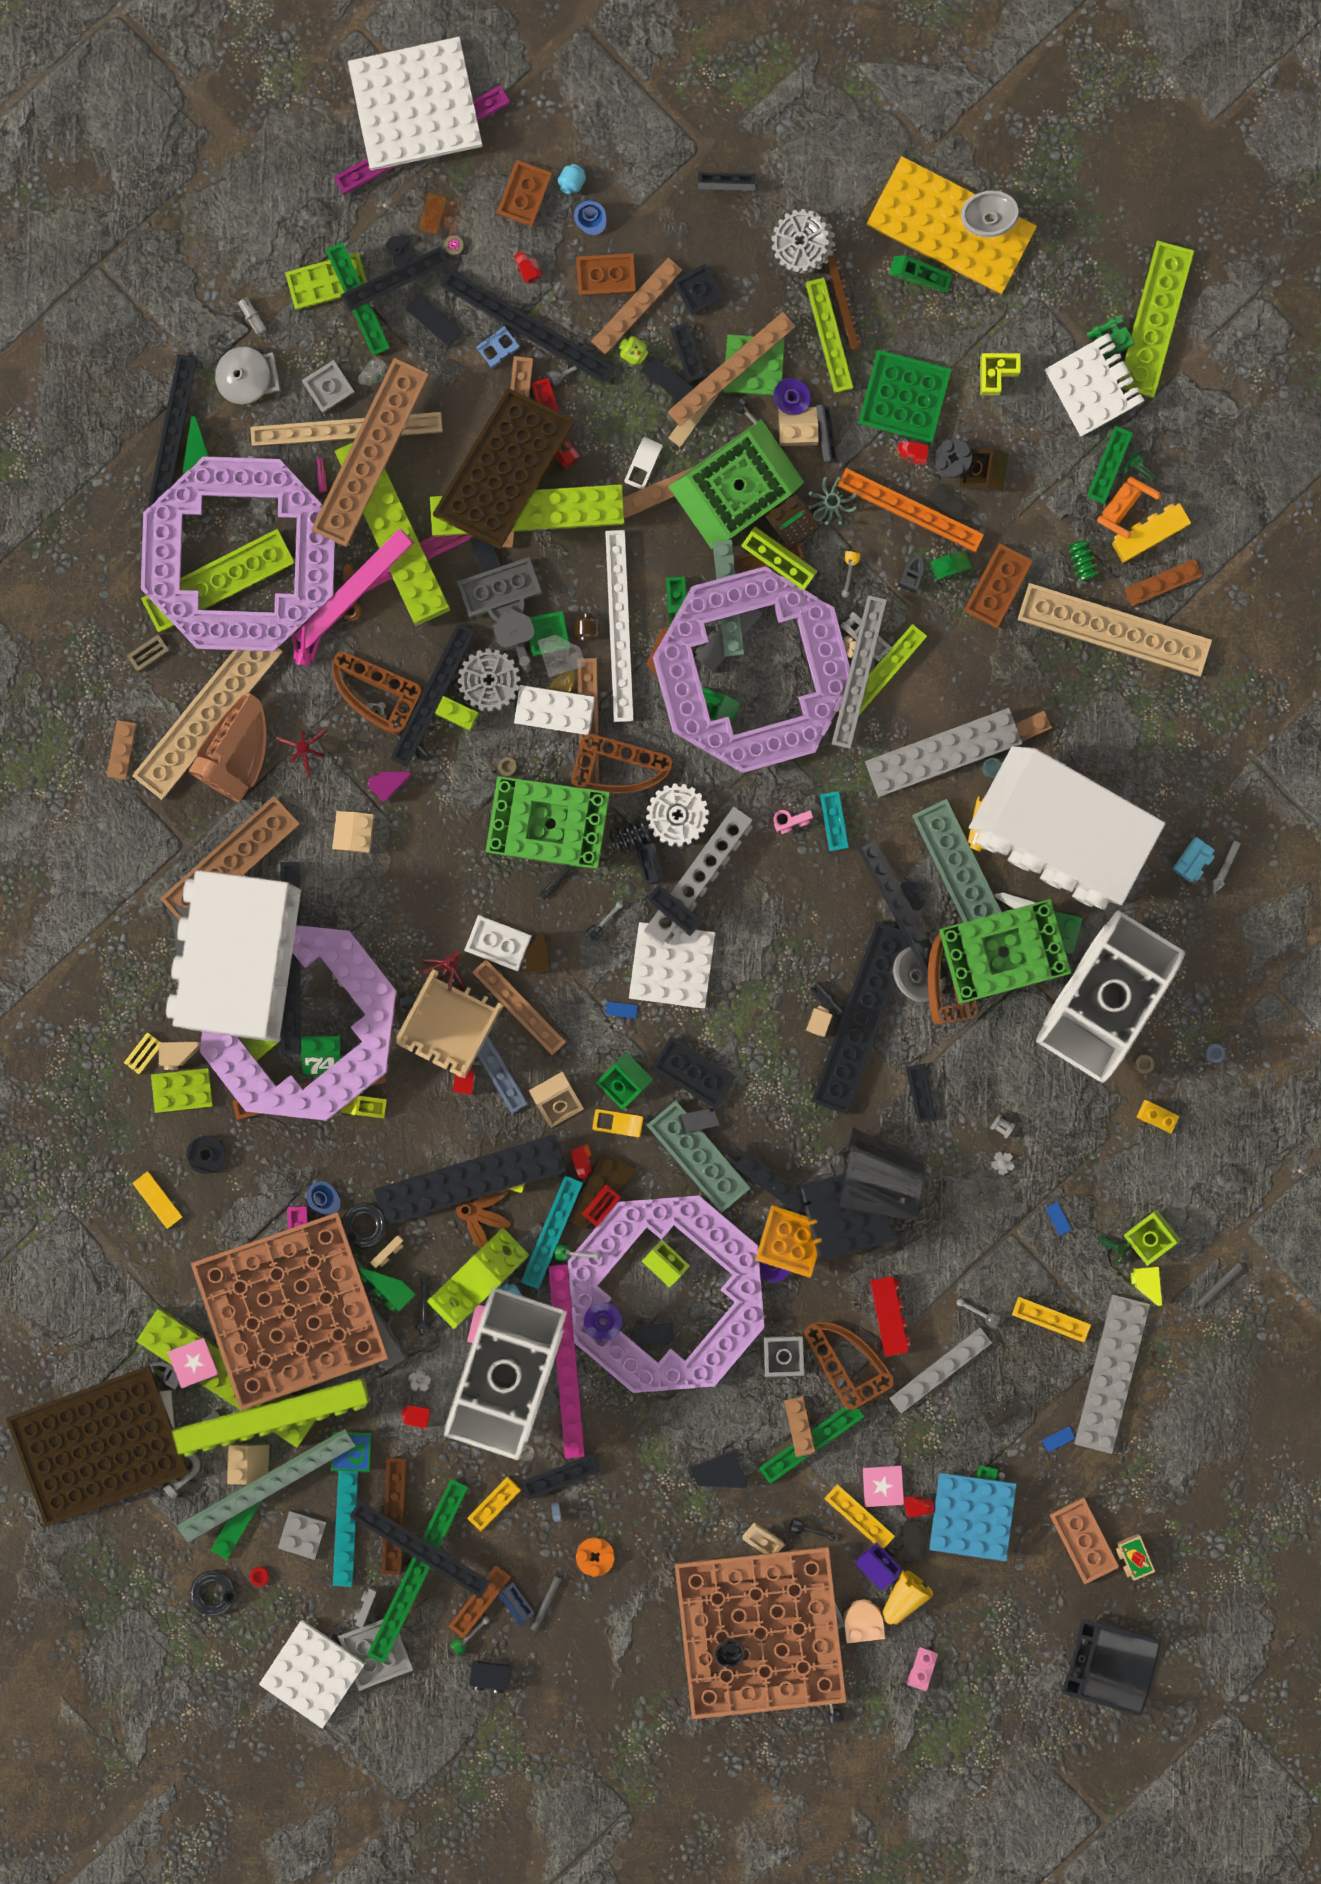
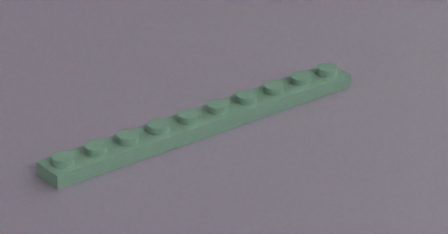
M346 1429L340 1431L178 1524V1530L188 1543L355 1447L354 1441Z

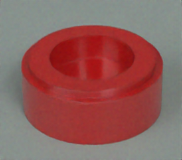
M261 1566L255 1567L250 1572L249 1578L251 1583L255 1586L265 1585L269 1580L268 1570Z

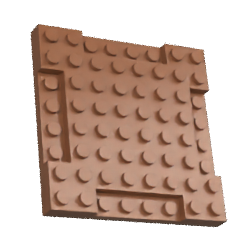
M338 1212L191 1263L240 1411L388 1360Z
M828 1546L675 1563L692 1719L846 1703ZM726 1638L737 1639L744 1646L745 1656L743 1661L734 1668L728 1666L722 1668L715 1661V1649L718 1643Z

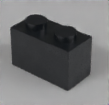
M473 1660L469 1686H473V1689L478 1691H484L485 1688L492 1689V1692L504 1693V1690L508 1691L511 1665Z

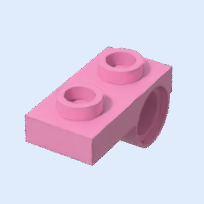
M780 810L774 816V827L776 832L781 831L783 834L791 831L794 825L799 824V827L809 824V820L813 816L810 810L791 817L789 812ZM780 814H784L788 818V822L784 825L777 822V816Z
M921 1647L918 1649L907 1685L927 1691L938 1653Z

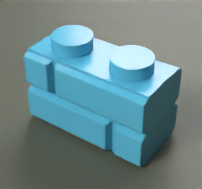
M1195 837L1172 869L1189 882H1193L1194 879L1198 881L1204 872L1201 870L1205 864L1209 865L1214 859L1213 852L1215 850Z

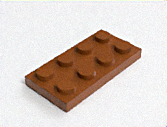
M999 543L963 612L998 629L1033 560Z

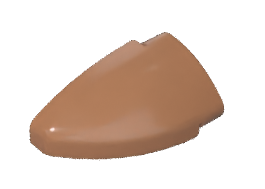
M244 693L230 706L197 749L196 755L199 757L195 759L188 771L206 785L238 803L241 802L249 787L254 786L265 755L266 723L263 707L259 699L250 693Z

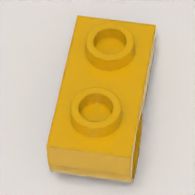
M1144 1100L1137 1114L1138 1119L1171 1134L1179 1119L1178 1115L1147 1100Z

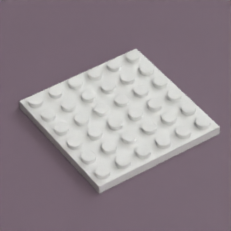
M460 37L348 61L371 171L482 147Z

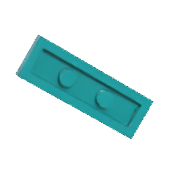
M839 791L820 794L829 851L847 849L848 842Z

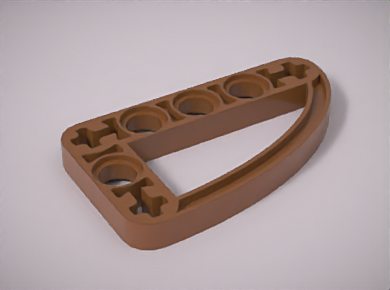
M346 652L337 653L333 659V680L346 702L376 726L395 735L401 734L405 730L420 698V686ZM342 658H345V659H346V660H345L346 663H343L342 665H340V664H339V660H342ZM351 661H353L352 666H351V670H350V669H348V668H349V664L351 665ZM357 665H363L365 671L359 674L354 668ZM340 671L400 697L389 721L367 708L349 691L341 677ZM378 672L382 674L383 678L380 681H375L372 675ZM392 680H397L400 683V687L393 689L389 683ZM403 684H405L406 687L404 689V692L402 693L401 691L403 689ZM412 688L415 689L416 694L410 696L409 691H411ZM400 705H408L410 707L409 712L402 713L399 710ZM399 716L401 717V727H397V729L393 728L394 725L392 723L395 724Z
M588 734L581 740L571 783L576 788L610 792V794L637 792L661 782L671 770L672 759L662 753L598 735ZM590 738H592V742L597 744L599 743V740H602L599 746V751L596 750L598 746L592 745L590 748H588V744L585 743V740H589ZM605 743L613 745L612 753H606L603 750ZM623 748L631 750L632 755L630 758L626 759L622 756L621 751ZM642 753H647L650 756V761L647 764L640 761ZM596 754L659 772L650 780L633 785L613 786L589 783ZM654 755L657 756L655 760L658 761L664 758L668 766H665L663 769L659 763H654V766H651L654 761ZM582 756H587L590 759L589 766L584 767L580 764ZM577 768L588 770V773H583L582 779L585 782H582L580 785L575 780V777H579L581 771H577Z
M940 933L933 942L928 965L930 1010L932 1019L937 1025L972 1019L978 1013L976 1000L959 1004L956 991L957 1004L942 1007L940 965L944 947ZM953 1009L957 1012L956 1018L953 1015ZM945 1013L946 1017L941 1018L940 1014Z
M828 1322L814 1323L804 1330V1338L846 1409H856L893 1386V1377L881 1359L862 1339L851 1331ZM809 1329H811L812 1331L816 1330L817 1334L815 1336L817 1340L821 1338L823 1341L817 1343L814 1346L812 1343L816 1341L813 1336H808V1334L810 1333ZM822 1331L835 1333L851 1342L868 1358L880 1375L855 1388ZM818 1346H826L828 1352L825 1356L818 1354ZM829 1362L836 1363V1372L831 1373L827 1370ZM881 1377L887 1378L889 1380L887 1383L888 1387L882 1385L878 1387L880 1392H877L875 1385L882 1381ZM838 1379H844L847 1382L845 1389L837 1387ZM865 1386H870L873 1389L872 1396L867 1397L863 1394ZM851 1389L852 1392H849L848 1394L851 1398H856V1401L854 1402L855 1406H853L852 1404L848 1405L847 1401L849 1400L847 1394L843 1397L841 1393H844Z

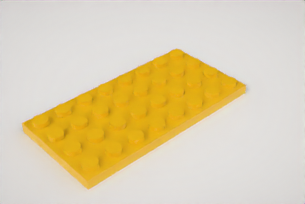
M902 156L866 224L1001 295L1037 227L1018 217L1014 227L1000 236L980 237L970 233L962 223L961 210L965 202L975 194Z

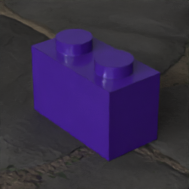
M877 1542L864 1551L855 1562L860 1570L881 1591L895 1581L903 1571Z

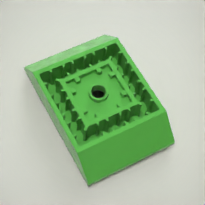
M760 419L676 479L668 487L712 549L713 542L732 538L792 495L804 481L762 419ZM738 479L744 482V487L741 490L734 488V482Z
M498 776L486 852L514 858L598 869L610 792ZM549 819L556 821L555 828H547L546 823Z
M1051 899L939 929L959 1004L1071 974ZM1000 947H1006L1009 950L1007 957L1002 958L999 956L998 950Z

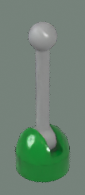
M558 1245L555 1251L556 1259L561 1261L568 1260L570 1256L589 1257L595 1260L601 1258L600 1253L571 1252L570 1248L565 1245Z
M483 1617L482 1622L464 1639H456L450 1644L458 1655L461 1656L464 1653L466 1642L484 1624L489 1623V1618Z

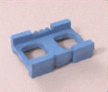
M504 326L490 336V339L488 338L487 341L485 340L479 344L476 349L481 353L491 369L501 363V359L503 360L509 353L511 355L520 349V346ZM504 335H508L513 341V344L506 349L499 343V339ZM489 346H492L497 352V356L491 360L483 353Z

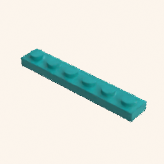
M565 1175L521 1283L539 1289L583 1182Z
M339 1471L333 1586H353L356 1521L349 1516L357 1505L358 1472Z

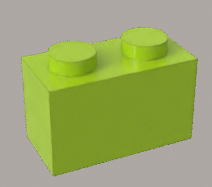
M444 696L435 712L436 716L470 732L479 715L478 712Z
M663 1240L642 1260L669 1288L690 1267Z

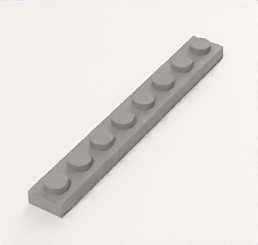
M869 595L867 597L831 745L847 749L851 748L886 599Z

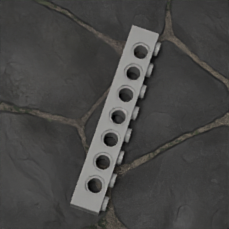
M733 807L671 892V895L691 912L697 905L695 901L698 896L703 897L708 890L706 885L709 881L714 882L719 875L717 871L721 865L725 866L731 857L728 856L732 850L736 851L742 843L740 838L743 834L747 836L753 828L751 825L752 819ZM736 827L739 833L732 836L728 833V829ZM724 842L728 848L725 851H720L717 848V844ZM712 857L716 860V864L708 866L705 862L706 859ZM697 873H702L705 875V880L698 882L694 876ZM686 888H690L694 891V895L686 897L683 891ZM658 910L644 929V933L663 946L665 942L669 944L675 935L672 932L678 926L671 921V927L663 928L661 921L668 918Z

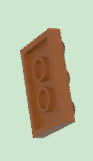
M516 160L498 207L497 215L533 227L552 173Z
M633 253L576 257L579 296L636 292Z

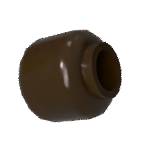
M582 613V616L575 619L574 634L578 636V640L594 641V638L599 635L600 620L594 618L592 613Z

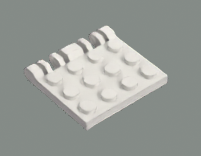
M1109 333L1045 369L1081 437L1145 401L1141 394L1129 401L1127 400V398L1139 392L1138 387L1129 390L1125 394L1123 393L1121 388L1131 384L1134 381L1132 377L1118 384L1117 381L1130 373L1124 361L1111 368L1109 367L1110 364L1121 358L1120 354H1115L1108 360L1104 358L1103 354L1112 351L1116 347L1112 343L1100 350V347L1112 341Z

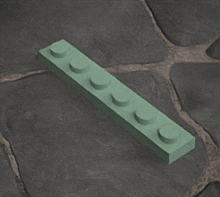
M732 540L713 542L716 579L735 575ZM740 614L722 618L721 626L725 657L744 655Z

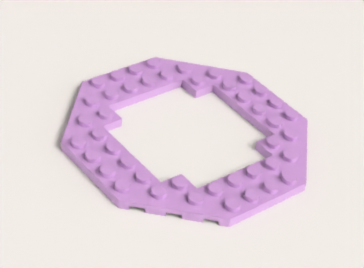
M202 457L170 489L164 492L152 506L143 512L141 590L197 649L274 652L333 596L335 542L311 531L323 505L280 459ZM202 496L278 498V517L297 518L294 594L275 593L274 613L199 610V591L180 590L183 514L202 515Z
M766 566L692 586L653 656L673 733L741 773L815 753L835 713L841 706L850 671L834 607L819 600L806 590L803 591L794 583L774 573ZM774 604L779 623L797 618L816 692L798 697L803 716L733 735L729 717L710 721L691 647L709 642L704 623Z
M296 925L292 954L297 957L305 968L318 957H321L365 1013V1016L351 1026L362 1042L304 1089L301 1088L292 1075L276 1087L239 1037L202 1032L200 1053L246 1112L328 1121L387 1073L397 991L350 931Z
M699 1195L617 1202L576 1251L588 1254L600 1253L601 1258L595 1260L589 1257L571 1256L568 1260L574 1343L633 1393L713 1387L765 1327L759 1261L755 1260L758 1245ZM675 1225L732 1274L731 1278L720 1290L735 1303L686 1361L670 1349L658 1363L621 1331L610 1340L598 1341L590 1337L584 1328L586 1311L596 1303H608L612 1299L598 1287V1284L646 1228L662 1240ZM606 1318L600 1319V1324L605 1325L607 1323Z

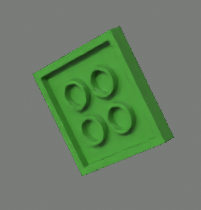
M727 335L726 361L754 336ZM785 338L781 339L724 389V393L773 396L776 385L782 381Z

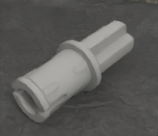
M246 297L245 301L244 299L240 300L238 305L246 316L245 320L249 321L255 333L262 334L265 332L266 327L258 316L259 312L255 311L249 298Z

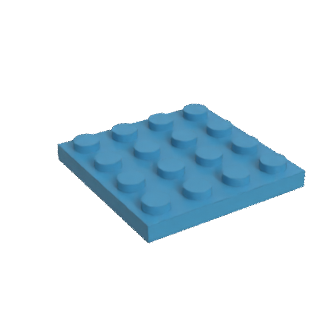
M939 1473L929 1550L1007 1561L1016 1483Z

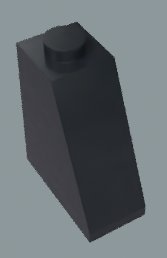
M733 1449L691 1465V1471L688 1472L692 1483L696 1481L697 1486L748 1487Z

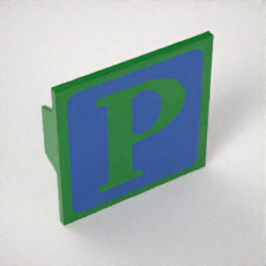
M348 1432L354 1441L355 1447L332 1459L331 1471L369 1472L371 1433Z

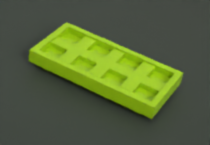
M359 252L350 254L349 257L361 284L367 282ZM330 260L285 272L295 310L341 298L340 295L344 293Z

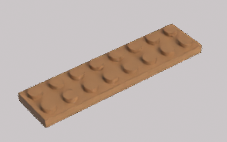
M273 796L164 894L160 900L180 921L182 917L173 907L183 906L189 908L191 906V903L184 902L183 893L186 880H194L196 871L243 877L300 824Z

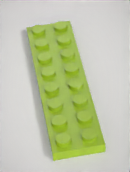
M1161 241L1156 242L1131 334L1135 345L1127 349L1124 363L1130 373L1119 379L1118 384L1130 377L1134 381L1121 388L1122 390L1129 391L1138 387L1139 392L1136 394L1151 398L1155 397L1194 250Z
M278 529L182 577L180 579V590L199 591V610H205L294 565L295 562ZM147 595L141 598L158 633L174 626L171 620Z

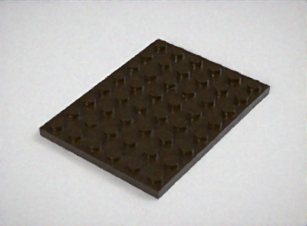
M150 1365L6 1418L45 1527L189 1474L183 1454H178L173 1435L174 1430Z

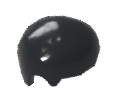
M726 1638L720 1641L715 1649V1661L722 1668L724 1666L734 1668L743 1661L745 1656L744 1646L737 1639Z

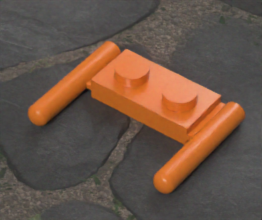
M1131 476L1102 512L1103 515L1098 517L1097 522L1122 537L1129 539L1131 532L1117 524L1121 522L1140 497L1141 491L1155 499H1160L1161 493Z

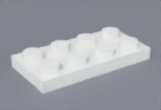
M520 685L514 723L588 735L591 730L595 697Z

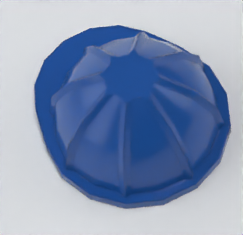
M588 200L583 201L576 207L574 219L581 230L587 234L596 235L605 229L606 212L600 203Z
M318 1181L309 1187L307 1201L312 1209L325 1215H332L339 1210L340 1198L330 1184Z

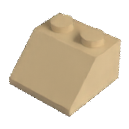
M808 407L803 413L798 415H788L778 408L779 446L818 445L816 407Z
M337 811L332 849L371 854L375 815Z
M201 1042L159 1043V1066H164V1070H178V1066H183L200 1049Z
M563 1072L529 1090L550 1128L584 1110Z
M230 1444L227 1484L248 1485L269 1472L270 1445Z

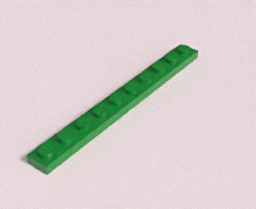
M450 1479L422 1539L436 1548H440L468 1490L467 1486ZM413 1557L367 1653V1656L383 1664L430 1569L428 1565Z

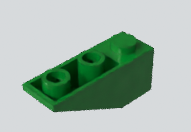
M363 1268L358 1270L362 1283H367L372 1288L371 1292L377 1298L381 1297L386 1302L385 1306L391 1312H399L415 1296L401 1280Z

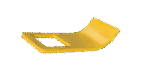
M596 1109L592 1129L640 1137L643 1116ZM599 1113L614 1115L611 1130L597 1128Z

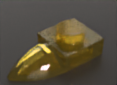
M574 671L563 673L557 677L548 689L570 693L574 683Z

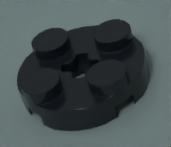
M959 439L943 441L935 455L936 467L942 474L950 478H958L964 473H968L974 463V455L969 445ZM954 454H957L956 456L959 458V460L954 461V463H951L952 460L950 459V457Z
M213 1136L196 1138L189 1144L186 1152L191 1168L201 1174L216 1172L223 1165L226 1156L224 1145ZM208 1149L211 1158L203 1160L201 1152H205Z

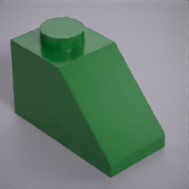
M965 550L930 562L936 582L972 568Z

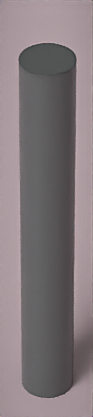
M1237 1263L1197 1304L1203 1308L1243 1267Z
M554 1577L530 1628L533 1631H538L562 1580L560 1577Z

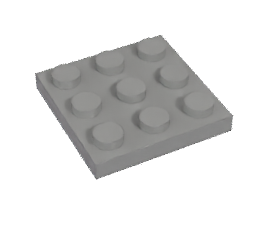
M383 1619L338 1636L342 1648L366 1663L355 1679L359 1691L413 1670L400 1632L384 1664L367 1656Z

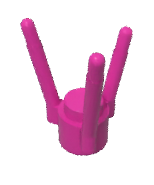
M302 626L301 649L297 648L295 632L292 634L293 659H296L295 664L311 665V661L315 659L320 638L314 643L310 654V650L305 649L306 626Z

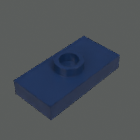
M513 1582L498 1593L519 1625L525 1623L535 1614Z

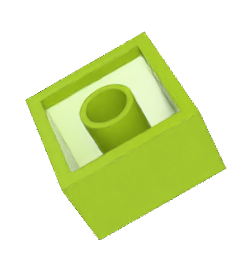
M1157 1209L1124 1234V1237L1147 1266L1181 1240Z

